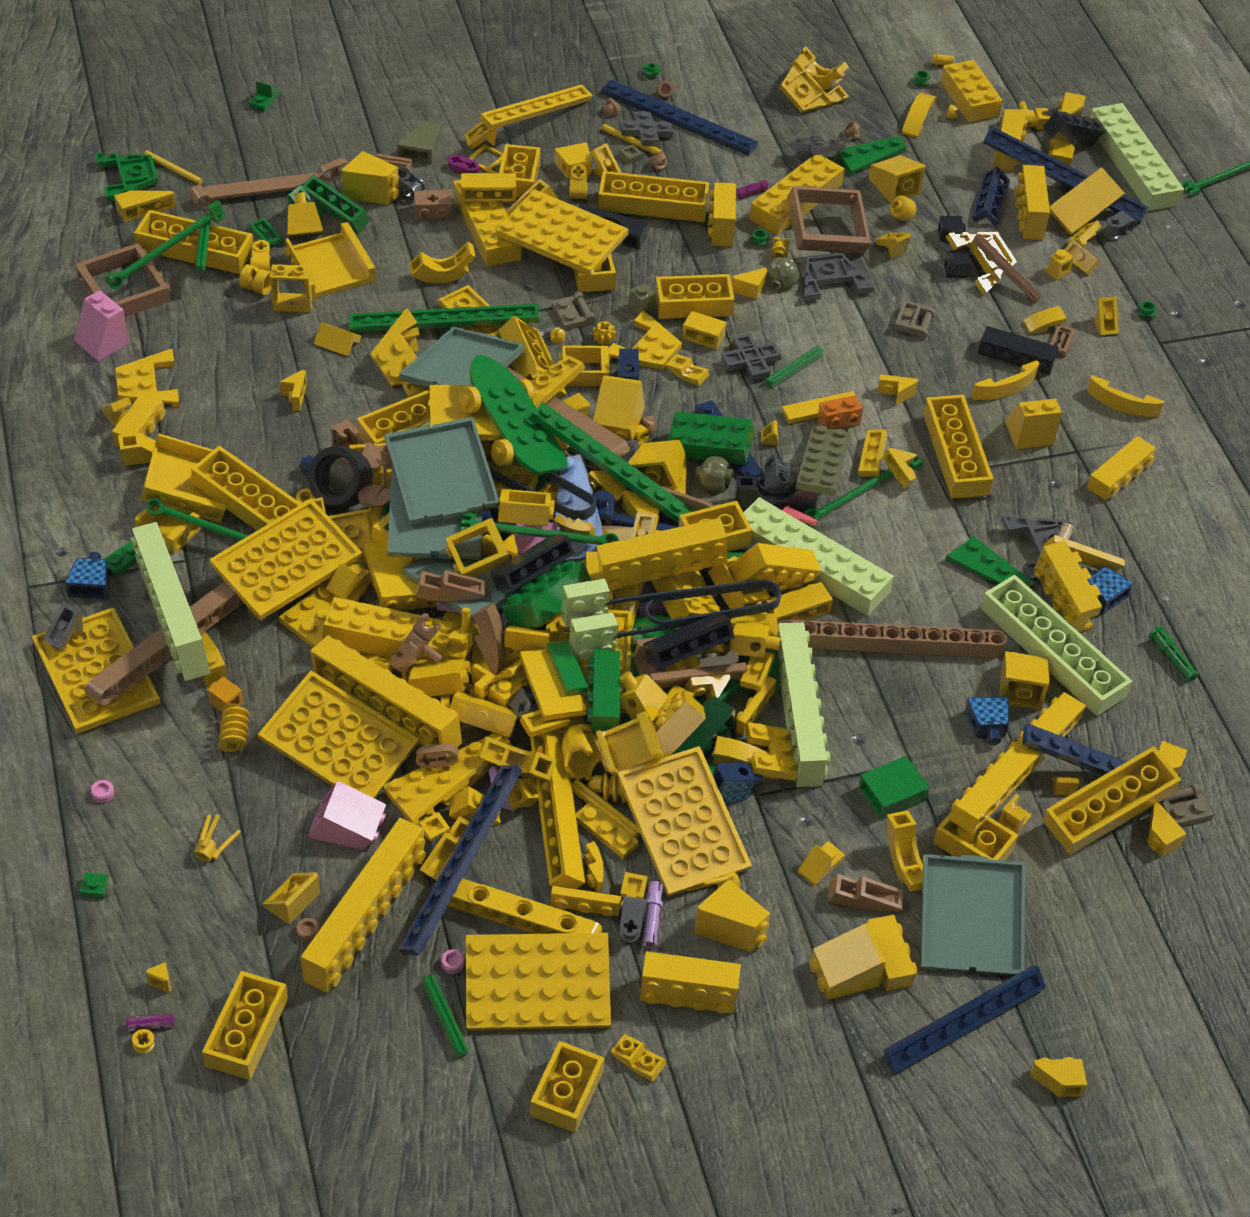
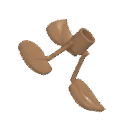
M367 442L363 455L369 461L372 470L383 466L381 487L378 485L364 487L360 490L358 499L361 505L375 508L390 502L391 489L385 487L387 468H392V462L386 444L380 447Z

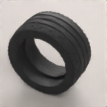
M342 446L327 447L319 451L310 463L307 474L308 487L315 498L323 497V502L327 506L337 508L353 507L360 503L358 499L360 490L373 483L372 468L367 458L352 448ZM344 457L351 465L353 481L349 490L344 495L336 497L330 491L328 485V472L331 465L337 459Z

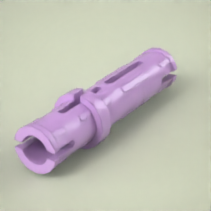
M652 881L648 885L642 947L646 946V949H654L657 945L659 913L663 907V902L661 901L663 884H659L658 881Z

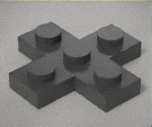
M634 112L633 120H620L619 122L621 135L639 136L641 146H659V137H673L671 122H654L651 112Z
M811 135L810 138H795V140H791L790 148L797 151H810L811 154H829V151L844 152L845 144L838 138H831L830 141H825L820 135Z
M751 333L733 336L732 342L736 350L721 354V359L727 371L746 368L751 380L769 377L770 369L766 363L781 360V353L775 342L757 346Z

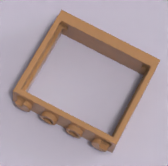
M792 187L787 199L797 250L866 253L871 245L860 190ZM800 202L850 205L856 236L805 233Z
M139 243L76 263L77 278L90 296L100 290L92 277L93 275L138 261L147 255V251L142 249ZM153 260L144 265L143 268L157 288L116 301L115 303L124 310L125 317L170 302V285L164 282L162 273L156 270Z

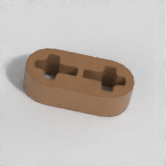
M453 744L422 746L417 750L416 763L422 768L452 766L458 761L459 750Z

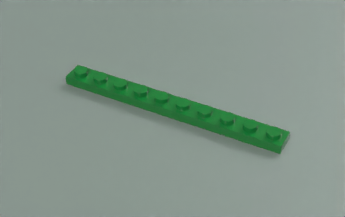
M538 304L409 310L417 321L409 329L417 327L418 329L502 325L507 323L513 316L526 323H539ZM404 311L349 314V330L352 333L388 331Z
M542 402L532 413L530 418L679 524L680 515L694 512L688 505L546 403Z

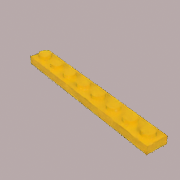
M578 85L481 113L479 119L489 130L591 101L593 95L583 85Z

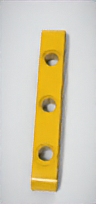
M463 878L457 887V891L448 903L450 907L530 934L602 933L603 930L602 926L593 920Z

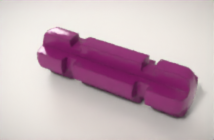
M762 180L759 183L756 182L737 188L736 196L741 199L746 197V195L750 196L769 189V183L766 180Z
M163 1013V1016L152 1014L142 1015L140 1018H136V1016L126 1018L127 1031H137V1028L146 1030L158 1029L161 1026L168 1028L173 1027L175 1024L173 1013Z

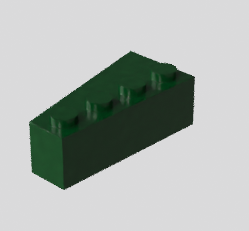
M713 695L709 701H705L702 705L706 719L673 754L700 746L704 757L710 758L715 750L717 736L727 738V732L729 730L734 732L737 728L735 708Z

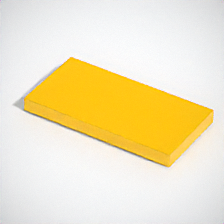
M1101 167L1049 206L1050 213L1071 236L1120 199L1125 193Z
M469 285L438 299V305L442 309L490 306ZM504 324L465 326L462 328L465 331L481 332L501 338L498 330Z
M547 649L520 652L519 658L543 721L586 715L587 709L581 694L566 695Z

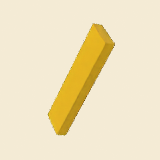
M850 391L782 406V413L788 424L815 419L818 417L820 402L855 396V393Z
M1054 535L1043 544V546L1065 540L1071 552H1078L1082 559V564L1099 570L1103 567H1108L1117 572L1125 566V560L1057 535Z

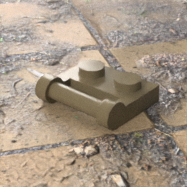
M576 292L573 296L552 301V308L565 331L591 325L596 321L594 313L589 310L584 301L585 297L582 292ZM574 305H579L584 317L579 316Z
M904 300L894 329L915 334L918 338L925 339L928 334L927 329L930 320L935 315V309ZM919 314L924 315L921 326L915 325Z
M729 651L726 656L717 657L716 653L703 654L704 658L699 659L701 668L737 664L739 662V656L735 651Z
M1198 783L1192 784L1188 788L1177 790L1174 794L1158 802L1180 827L1212 820L1214 816ZM1192 796L1194 800L1173 805L1169 803V801Z

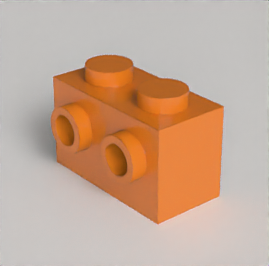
M856 395L824 401L819 404L817 419L820 425L829 429L837 430L860 425L863 408Z

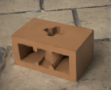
M450 190L414 191L416 219L452 218Z

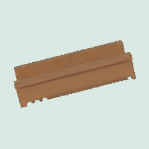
M655 638L636 640L637 647L632 657L639 676L647 674L660 688L673 687L674 685L683 686L692 677L724 674L730 675L729 680L737 679L739 681L743 673L748 671L746 663L665 672L664 668L658 670L648 663L643 643ZM731 640L724 642L723 644L730 645Z

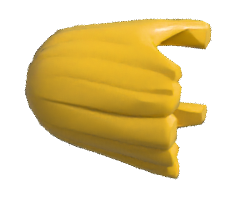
M574 724L568 728L562 740L565 771L572 779L576 777L577 780H581L584 777L586 780H589L595 766L605 759L603 752L599 751L596 746L595 739H597L594 730H591V725Z

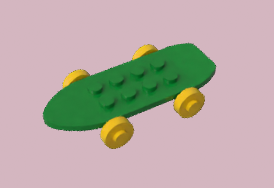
M475 356L471 362L469 372L472 386L465 387L460 391L459 402L462 410L466 413L477 412L483 406L503 438L495 440L491 447V455L496 465H509L512 463L513 458H515L524 468L536 475L565 470L567 467V458L565 456L567 444L530 418L537 409L533 403L534 388L532 383L527 379L518 380L506 367L488 356Z

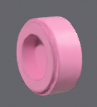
M107 780L95 782L91 787L93 800L98 803L110 801L114 796L112 783Z
M448 950L442 955L441 967L446 973L457 974L463 970L465 959L460 951Z

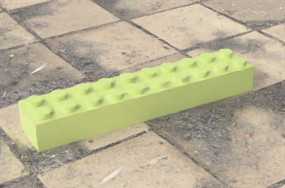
M157 522L132 528L134 537H131V542L136 553L135 557L159 624H161L162 632L170 649L177 673H182L185 681L211 674L201 635Z

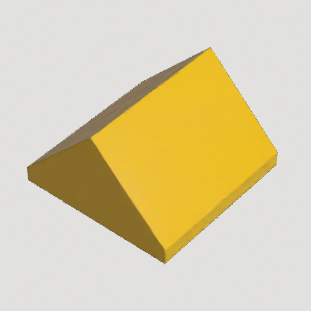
M316 872L293 873L262 905L290 925L320 894L318 874Z

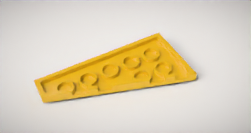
M568 356L550 366L547 372L541 375L539 373L533 375L530 382L534 388L533 403L536 408L542 402L547 403L585 369L584 363Z
M361 558L355 561L367 569V564H363ZM369 577L345 599L358 602L366 594L367 588L371 584ZM331 578L279 616L280 623L312 648L323 639L324 622L333 599L336 597L326 590Z
M497 733L488 736L511 746V742L506 736ZM484 739L460 749L458 761L452 766L421 767L398 779L392 780L383 785L385 794L409 822L417 825L420 817L424 814L429 815L432 813L435 805L439 802L447 801L469 783L468 779L474 774L478 776L483 772V767L489 762L479 759L477 756Z

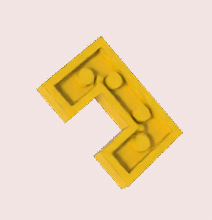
M748 722L745 727L748 743L767 746L770 753L769 755L753 752L751 757L753 773L795 781L798 772L789 729Z

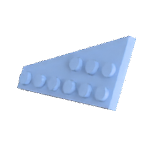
M582 456L566 457L567 467L565 470L560 471V477L593 494ZM560 486L558 487V503L573 510H584L591 506V504ZM596 506L593 516L582 521L584 523L586 521L591 523L596 529L594 531L596 536L603 535ZM570 541L575 554L561 563L568 561L581 562L586 559V552H597L598 545Z

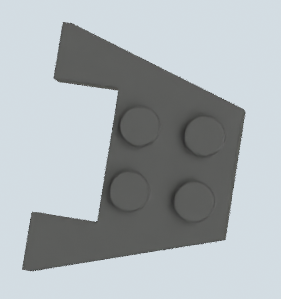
M842 252L806 258L804 301L821 299V292L818 286L852 282L857 294L872 293L874 291V285L868 283L865 280V276L855 270V266Z
M1003 515L1001 519L1007 534L1028 532L1038 557L1043 549V544L1054 535H1058L1061 525L1066 523L1065 520L1040 518L1039 520H1030L1028 517L1020 516L1019 519L1010 518V515ZM1071 534L1069 540L1075 542V540H1074V538H1073V536H1072V534ZM1037 561L1025 563L1022 568L1025 576L1033 582L1038 579L1034 573Z

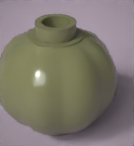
M774 258L766 267V279L773 289H790L799 279L797 265L790 258Z
M709 457L701 467H697L696 478L700 480L703 489L712 493H720L726 490L725 484L732 485L734 470L730 469L728 461L723 457Z

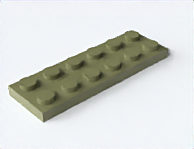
M822 425L812 426L795 489L836 496L850 440V432H846L843 429H829Z

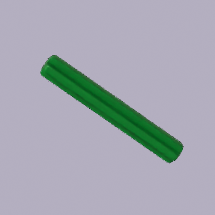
M210 221L199 228L195 257L196 271L203 272L206 267Z
M816 346L766 378V385L772 388L823 355V348Z
M432 974L423 978L424 988L455 1055L458 1058L466 1056L468 1054V1047L435 976Z

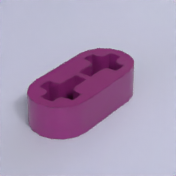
M451 155L448 158V168L451 171L459 174L479 173V163L461 155Z

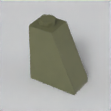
M424 121L397 143V157L432 164L442 139V124Z

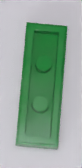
M568 640L547 643L546 649L566 695L587 693L588 685Z

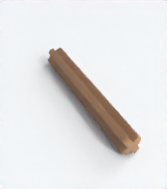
M981 234L974 237L973 243L1034 303L1042 297V294Z

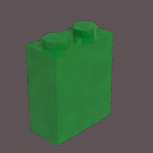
M906 756L861 774L858 785L859 790L881 820L887 818L888 814L902 812L925 802L929 792L928 782L922 779L914 763L910 762Z

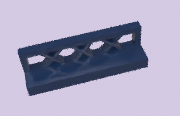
M998 166L983 174L972 214L975 222L986 217L994 226L999 224L1010 179Z

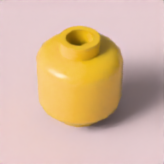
M898 196L891 202L890 213L896 219L909 221L916 213V204L905 196Z

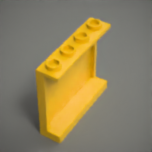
M348 222L341 224V233L294 246H292L288 238L286 239L284 252L286 257L290 258L291 265L310 266L313 299L376 282L375 266Z
M430 385V428L434 424L473 417L480 440L503 439L483 406L474 413H466L462 410L459 402L460 391L472 385Z
M158 434L140 500L148 502L150 499L156 498L168 508L188 514L194 512L201 518L221 523L226 510V504L216 502L191 483V468L213 450Z
M375 543L363 544L361 560L363 564L368 563L380 598L379 607L393 610L437 607V601L416 597L417 584L403 574V567L407 566L408 563L398 557L388 556V551Z

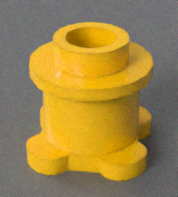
M774 237L770 252L773 259L777 257L787 258L790 250L788 247L790 240L788 238L779 239Z

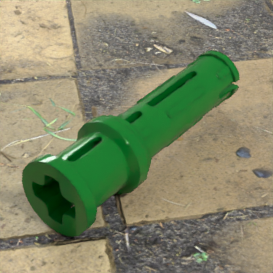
M1158 626L1150 632L1148 638L1156 643L1159 647V652L1168 656L1188 682L1194 681L1199 676V673L1178 650L1176 641L1166 634L1165 628Z

